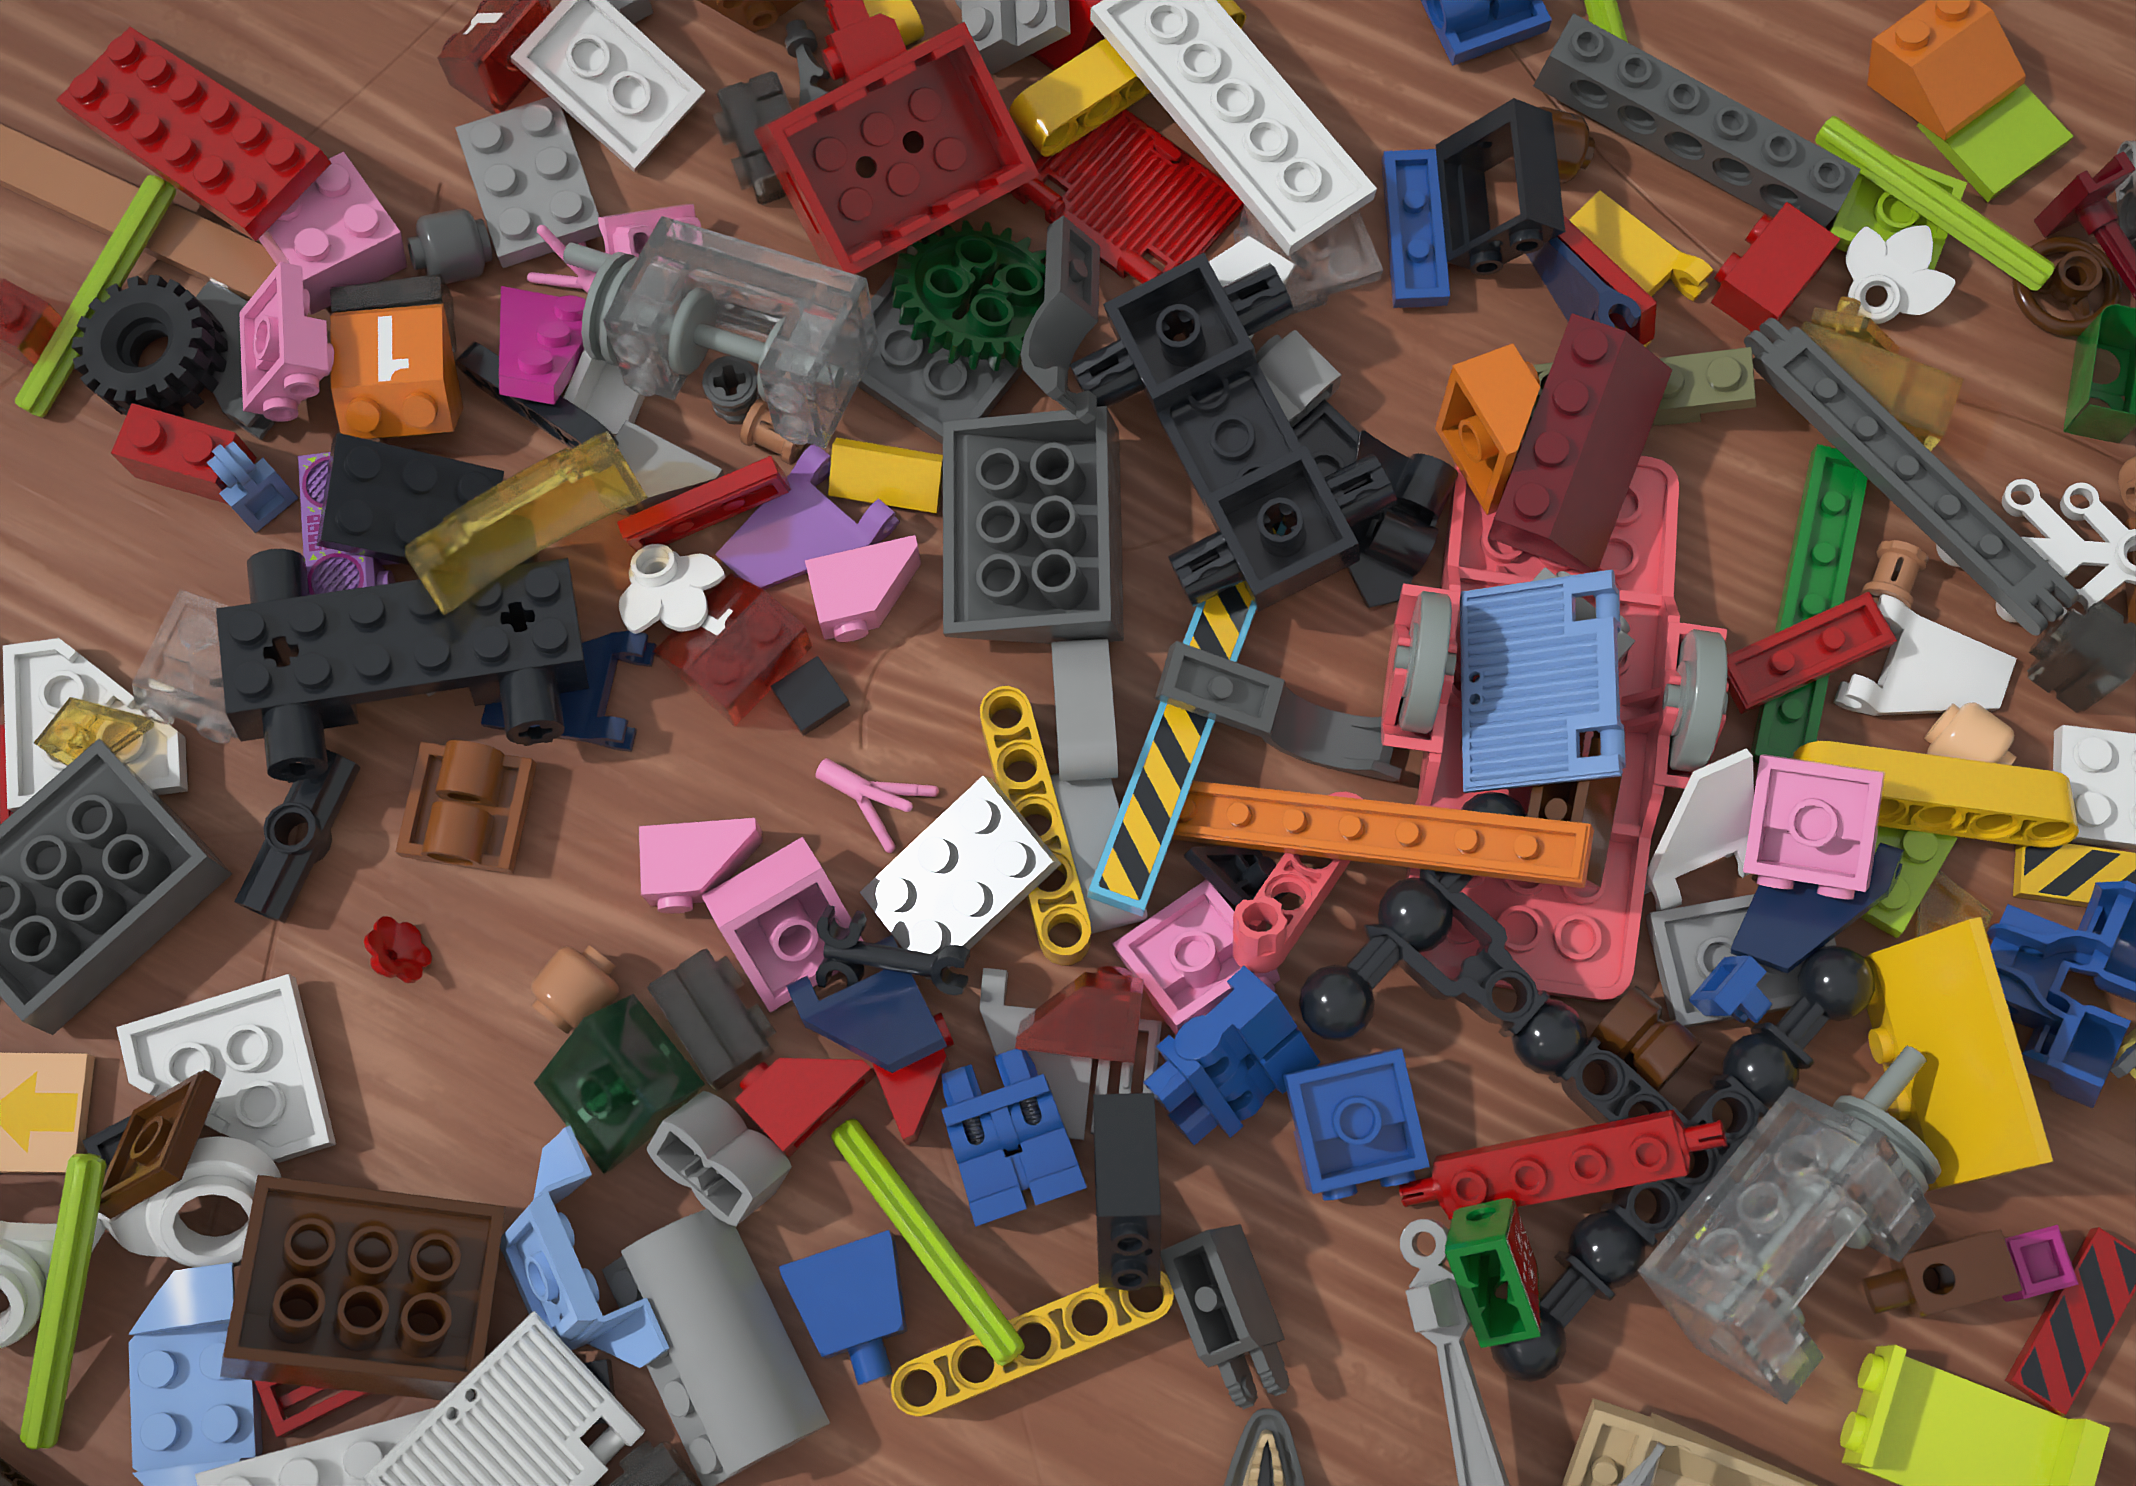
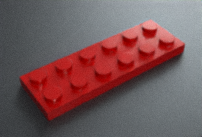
M129 27L121 36L115 38L108 45L107 50L84 73L75 77L70 86L56 99L69 115L255 242L332 164L320 148L132 27Z

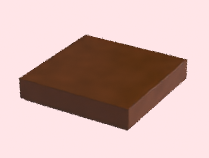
M206 1070L199 1071L133 1110L105 1174L99 1206L100 1214L112 1219L182 1180L222 1082L221 1079Z

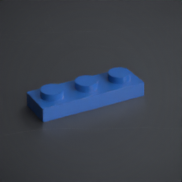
M1436 149L1384 151L1381 163L1393 308L1447 306L1450 299Z

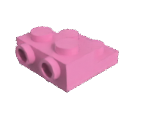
M279 262L239 312L243 411L263 414L265 418L272 421L284 422L295 419L298 416V405L302 400H306L319 393V381L329 375L334 362V348L331 343H327L326 320L307 317L310 307V295L307 289H303L302 266Z
M1766 754L1760 755L1743 872L1757 874V884L1772 888L1793 889L1794 881L1818 884V894L1833 898L1854 899L1855 890L1866 892L1870 887L1885 772Z
M1204 880L1112 943L1118 957L1147 992L1152 1005L1175 1035L1186 1022L1197 1016H1206L1233 990L1227 981L1242 968L1233 957L1234 910L1207 880ZM1277 969L1268 973H1253L1275 992L1274 984L1280 981Z

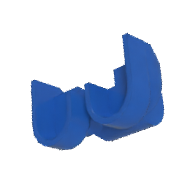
M2129 881L2096 882L2078 930L2070 929L2007 904L2000 922L1991 925L1987 931L1988 938L1993 940L1990 949L2011 1020L2034 1029L2024 1052L2021 1053L2027 1072L2047 1080L2049 1087L2056 1094L2092 1109L2099 1097L2131 1020L2096 1006H2083L2067 994L2061 992L2060 989L2068 971L2094 976V983L2099 989L2136 1004V884Z

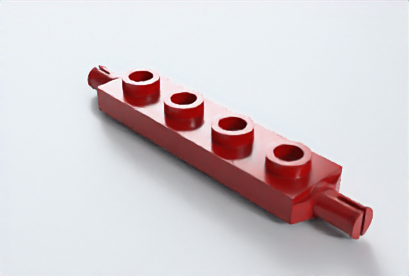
M1668 1110L1438 1155L1433 1161L1432 1177L1417 1179L1399 1185V1194L1403 1196L1401 1201L1404 1207L1438 1200L1440 1206L1447 1214L1448 1220H1451L1454 1211L1459 1208L1504 1198L1513 1199L1516 1206L1521 1207L1686 1176L1689 1171L1691 1152L1720 1146L1726 1147L1727 1140L1725 1131L1723 1132L1724 1127L1721 1120L1685 1128L1676 1112Z

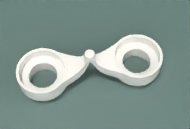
M230 1137L200 1138L195 1145L181 1181L112 1219L98 1212L92 1251L106 1229L122 1247L139 1255L170 1257L172 1260L192 1268L225 1263H234V1267L240 1266L249 1220L242 1228L229 1235L212 1237L200 1235L189 1229L180 1219L178 1211L183 1204L195 1197L214 1194L227 1196L238 1202L247 1212L249 1218L257 1176L264 1175L282 1178L276 1164L265 1152L248 1142ZM0 1220V1289L6 1294L10 1303L7 1310L0 1313V1349L12 1345L28 1334L41 1315L57 1224L15 1223Z

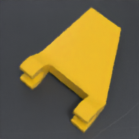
M1600 190L1569 219L1651 297L1669 279H1671L1681 294L1692 301L1699 297L1709 286L1705 280L1713 273V269L1707 262L1699 257L1677 250ZM1651 341L1643 346L1647 347L1651 343Z

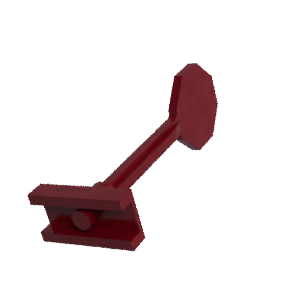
M2123 151L2115 155L2093 178L2087 170L2078 174L2033 221L2044 238L2079 221L2089 237L2094 235L2136 300V251L2117 223L2120 217L2107 199L2136 170Z

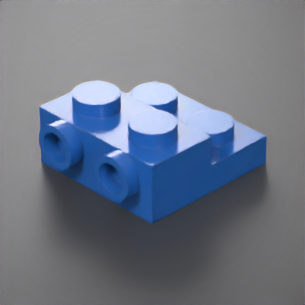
M1402 1048L1389 1049L1283 1074L1295 1125L1293 1133L1306 1189L1312 1194L1321 1192L1324 1201L1341 1199L1357 1194L1356 1184L1379 1179L1381 1187L1401 1185L1416 1180L1414 1170L1430 1167Z

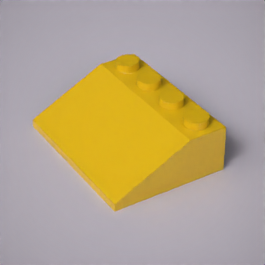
M1981 917L1965 920L1866 956L1865 960L1874 972L1875 992L1867 1007L1872 1025L1868 1039L1873 1058L1878 1064H1883L1884 1072L1906 1046L1915 1048L1926 1058L1925 1064L1887 1110L1892 1117L1905 1125L1926 1144L1939 1162L1942 1172L1933 1184H1928L1929 1188L1927 1191L1986 1180L2053 1162Z

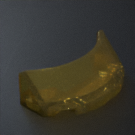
M606 431L593 436L572 449L567 447L536 462L473 498L444 517V521L441 524L416 537L406 545V558L441 613L445 615L490 582L546 547L602 518L636 505L648 497L613 438Z

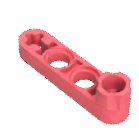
M1346 791L1335 792L1329 795L1363 799L1357 794ZM1285 853L1253 900L1244 899L1235 908L1233 913V957L1240 967L1245 966L1252 973L1256 974L1268 973L1277 969L1283 963L1349 865L1350 860L1330 858L1332 862L1327 867L1312 869L1300 861L1303 855ZM1291 892L1300 896L1304 904L1294 910H1283L1282 904L1275 900L1274 897L1281 893ZM1267 923L1272 926L1268 931H1266Z

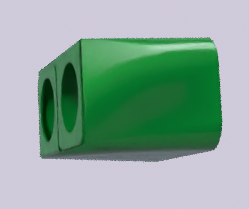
M2113 304L2107 306L2077 337L2063 432L2120 443L2136 428V308ZM2097 349L2111 352L2119 361L2120 373L2111 383L2098 384L2092 381ZM2090 398L2100 399L2104 401L2106 404H2108V406L2110 407L2105 408L2089 404L2085 408V410L2077 418H2075L2080 413V411L2085 407V405L2089 402Z

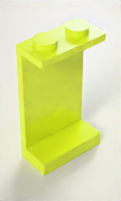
M1897 1345L1876 1346L1874 1354L1869 1353L1865 1357L1858 1375V1387L1863 1389L1857 1413L1852 1411L1848 1415L1840 1436V1445L1846 1448L1842 1460L1843 1464L1899 1486H2095L2110 1431L2109 1427L2089 1419H2067L1909 1358L1905 1356L1907 1349Z

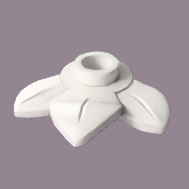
M1920 225L1902 229L1892 235L1886 242L1874 230L1864 227L1853 238L1848 246L1846 265L1854 280L1849 289L1848 302L1850 309L1857 318L1866 323L1880 324L1891 320L1899 312L1922 315L1937 307L1951 293L1955 280L1945 273L1928 269L1933 250V239L1929 226ZM1876 285L1884 287L1887 291L1886 301L1880 306L1869 305L1865 299L1867 290Z
M651 544L641 548L634 554L631 560L629 570L631 585L619 599V611L624 625L634 634L642 632L658 620L666 627L676 631H690L699 628L706 620L708 614V603L703 591L714 587L725 578L722 567L715 559L708 555L699 553L680 556L663 544Z

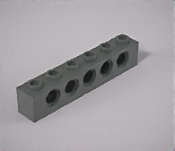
M1574 13L1533 87L1772 217H1775L1784 204L1788 202L1825 228L1839 212L1861 170Z

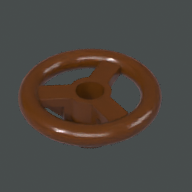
M2051 237L2030 247L2044 257L2054 253H2068L2055 266L2054 272L2039 290L2033 291L2015 278L2012 279L2014 297L2022 313L2042 330L2065 337L2080 336L2107 306L2119 305L2122 296L2120 276L2107 255L2090 242L2074 237ZM2102 279L2104 299L2099 309L2094 313L2089 305L2088 295ZM2031 292L2052 294L2056 300L2066 303L2075 320H2063L2048 314L2037 304Z

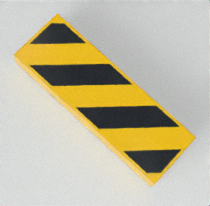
M2069 843L2051 848L2018 844L2015 846L2013 897L2087 907L2096 882L2129 881L2136 884V853Z

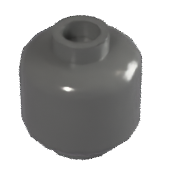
M456 209L421 216L416 223V236L407 238L409 256L414 270L424 269L427 277L434 284L443 285L480 277L484 271L485 262L492 261L491 244L483 219L475 220L466 209Z

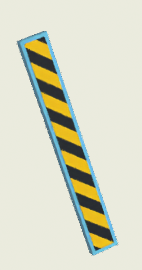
M1282 522L1273 525L1274 534L1285 535L1287 528ZM1242 582L1198 604L1183 643L1237 662L1257 610L1244 583ZM1160 701L1089 887L1088 898L1143 917L1215 720Z

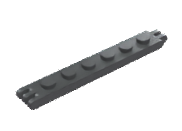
M1768 318L1760 325V331L1754 330L1744 338L1745 346L1751 347L1752 354L1755 356L1753 358L1754 369L2029 633L2036 636L2041 634L2048 627V621L2054 622L2064 613L2063 607L2070 608L2079 600L2077 590L1804 331L1796 326L1787 330L1776 319Z

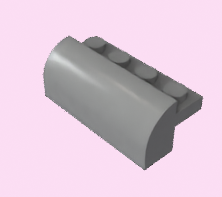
M705 1209L668 1224L634 1242L621 1251L623 1256L602 1269L620 1309L646 1297L651 1305L669 1349L646 1366L702 1486L720 1485L757 1462L796 1444L830 1424L735 1226L719 1220L711 1214L709 1209Z

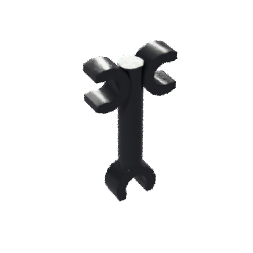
M831 905L826 907L817 922L818 934L825 942L824 959L816 971V982L819 987H826L832 977L833 970L841 971L846 975L848 980L847 987L862 980L865 971L864 965L931 977L933 984L938 990L949 995L962 994L968 983L967 975L953 973L947 967H965L970 957V950L964 946L949 945L940 950L938 955L858 941L866 927L867 918L864 911L857 910L850 921L849 928H843L836 923L834 918L835 907Z

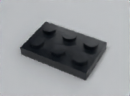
M337 433L332 440L316 546L448 574L481 571L483 566L478 531L485 522L498 518L504 471Z

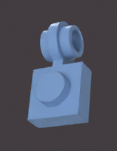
M234 441L225 448L219 444L212 450L215 456L207 464L228 486L219 494L255 534L298 499L296 494L264 458L254 464Z

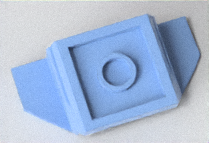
M567 1126L542 1148L533 1201L501 1236L500 1249L529 1315L535 1311L570 1350H575L588 1344L641 1368L669 1349L647 1297L603 1316L597 1304L599 1301V1290L595 1278L587 1268L582 1269L573 1249L575 1238L572 1226L562 1212L557 1213L554 1206L581 1186L592 1175L571 1126Z
M234 1263L174 1271L128 1334L134 1335L129 1341L132 1467L137 1471L133 1474L144 1486H197L196 1473L260 1456L263 1451L261 1400L254 1380L220 1377L223 1352L235 1295Z

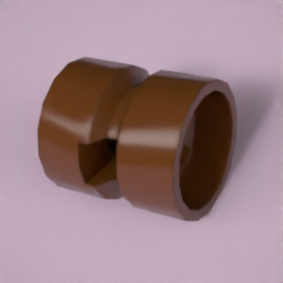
M1635 986L1614 1006L1589 1037H1596L1601 1042L1597 1047L1599 1050L1610 1051L1619 1056L1659 1092L1692 1056L1702 1041L1677 1020L1668 1022L1662 1020L1663 1008L1638 986Z

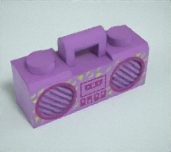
M331 452L298 456L303 556L306 560L309 595L395 583L391 570H385L382 565L398 564L396 562L316 546Z

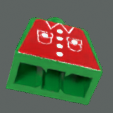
M1504 1198L1462 1207L1454 1211L1445 1244V1254L1480 1348L1541 1337L1539 1272L1515 1201L1510 1198ZM1508 1282L1507 1299L1495 1296L1497 1288L1503 1283Z

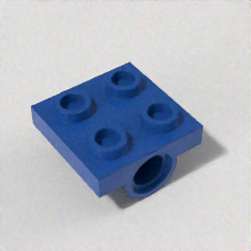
M1421 0L1452 66L1549 31L1552 22L1542 0Z

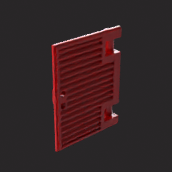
M1127 109L1122 110L1060 152L1047 157L1042 155L1035 163L1040 176L1010 191L1024 205L1031 200L1045 211V220L1050 224L1061 216L1066 217L1100 246V262L1123 279L1129 274L1141 284L1205 253L1246 207L1225 181ZM1172 160L1179 161V163L1173 164ZM1050 179L1066 191V193L1060 196L1044 183ZM1149 253L1166 267L1161 271L1143 257Z

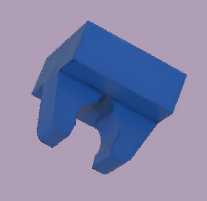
M1750 955L1724 957L1688 999L1704 1016L1731 1015L1740 1023H1745L1748 1018L1754 1023H1758L1772 1006L1769 999L1756 986L1767 971Z

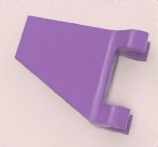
M815 442L803 452L793 470L787 476L791 487L789 493L763 503L715 554L756 593L808 573L805 560L877 544L890 535L900 523L895 517V512L880 499H877L866 510L857 524L821 493L815 486L823 482L830 475L831 456Z

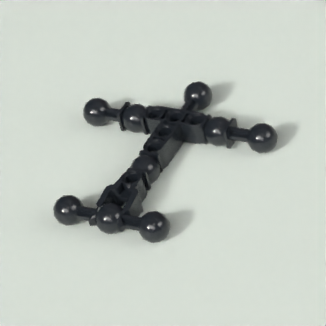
M1492 791L1475 795L1461 809L1527 817V813L1519 801L1507 794ZM1420 869V878L1412 877L1396 882L1387 889L1380 901L1378 911L1379 924L1364 925L1369 941L1346 966L1334 964L1322 967L1311 974L1301 988L1299 1007L1304 1022L1312 1032L1320 1037L1334 1041L1354 1038L1366 1029L1373 1017L1375 1000L1372 990L1397 963L1434 999L1447 1000L1455 997L1482 1019L1489 1023L1501 1025L1502 1028L1499 1030V1033L1503 1037L1511 1036L1513 1049L1521 1062L1536 1073L1549 1075L1548 1078L1553 1083L1561 1082L1563 1091L1569 1099L1597 1124L1627 1119L1629 1110L1637 1102L1645 1106L1649 1114L1674 1110L1685 1128L1713 1123V1107L1720 1099L1727 1102L1731 1107L1733 1118L1731 1125L1725 1130L1726 1147L1720 1146L1694 1151V1167L1685 1177L1681 1176L1615 1189L1612 1194L1611 1203H1604L1599 1208L1602 1212L1588 1215L1575 1226L1569 1239L1568 1253L1559 1251L1554 1257L1566 1270L1540 1299L1541 1337L1490 1346L1494 1361L1504 1373L1516 1380L1532 1382L1546 1378L1559 1368L1566 1353L1564 1328L1594 1294L1600 1299L1611 1301L1615 1296L1611 1289L1623 1287L1637 1277L1645 1260V1246L1654 1247L1658 1242L1654 1235L1665 1232L1675 1225L1698 1197L1737 1232V1252L1740 1259L1760 1272L1766 1269L1804 1222V1218L1799 1213L1787 1206L1777 1204L1760 1206L1728 1177L1722 1169L1752 1135L1757 1126L1758 1117H1765L1770 1111L1768 1108L1779 1106L1793 1094L1799 1081V1070L1809 1069L1814 1064V1060L1803 1049L1828 1020L1843 1021L1854 1018L1868 1007L1875 992L1874 972L1862 955L1847 947L1832 945L1820 948L1808 957L1797 976L1800 998L1776 1026L1770 1022L1755 1024L1750 1030L1752 1034L1743 1036L1732 1044L1722 1063V1075H1714L1709 1081L1713 1088L1701 1091L1693 1097L1681 1113L1619 1056L1610 1051L1599 1050L1597 1047L1601 1042L1596 1037H1587L1586 1026L1574 1008L1562 1001L1548 999L1550 995L1544 990L1537 992L1535 982L1529 974L1504 949L1507 941L1504 927L1466 894L1461 892L1475 875ZM1454 916L1479 941L1480 946L1475 956L1467 957L1462 961L1460 973L1454 980H1450L1420 953L1433 950L1445 940L1451 930ZM1499 980L1511 984L1516 992V1005L1509 1013L1498 1009L1493 1002L1492 990ZM1591 1061L1600 1065L1606 1077L1603 1089L1596 1095L1587 1090L1582 1079L1583 1070ZM1646 1188L1655 1196L1657 1205L1653 1217L1644 1222L1636 1214L1634 1203L1638 1193ZM1814 1250L1804 1261V1263L1800 1266V1268L1796 1271V1273L1792 1276L1791 1279H1793L1795 1276H1797L1799 1273H1801L1808 1267V1264L1813 1256Z

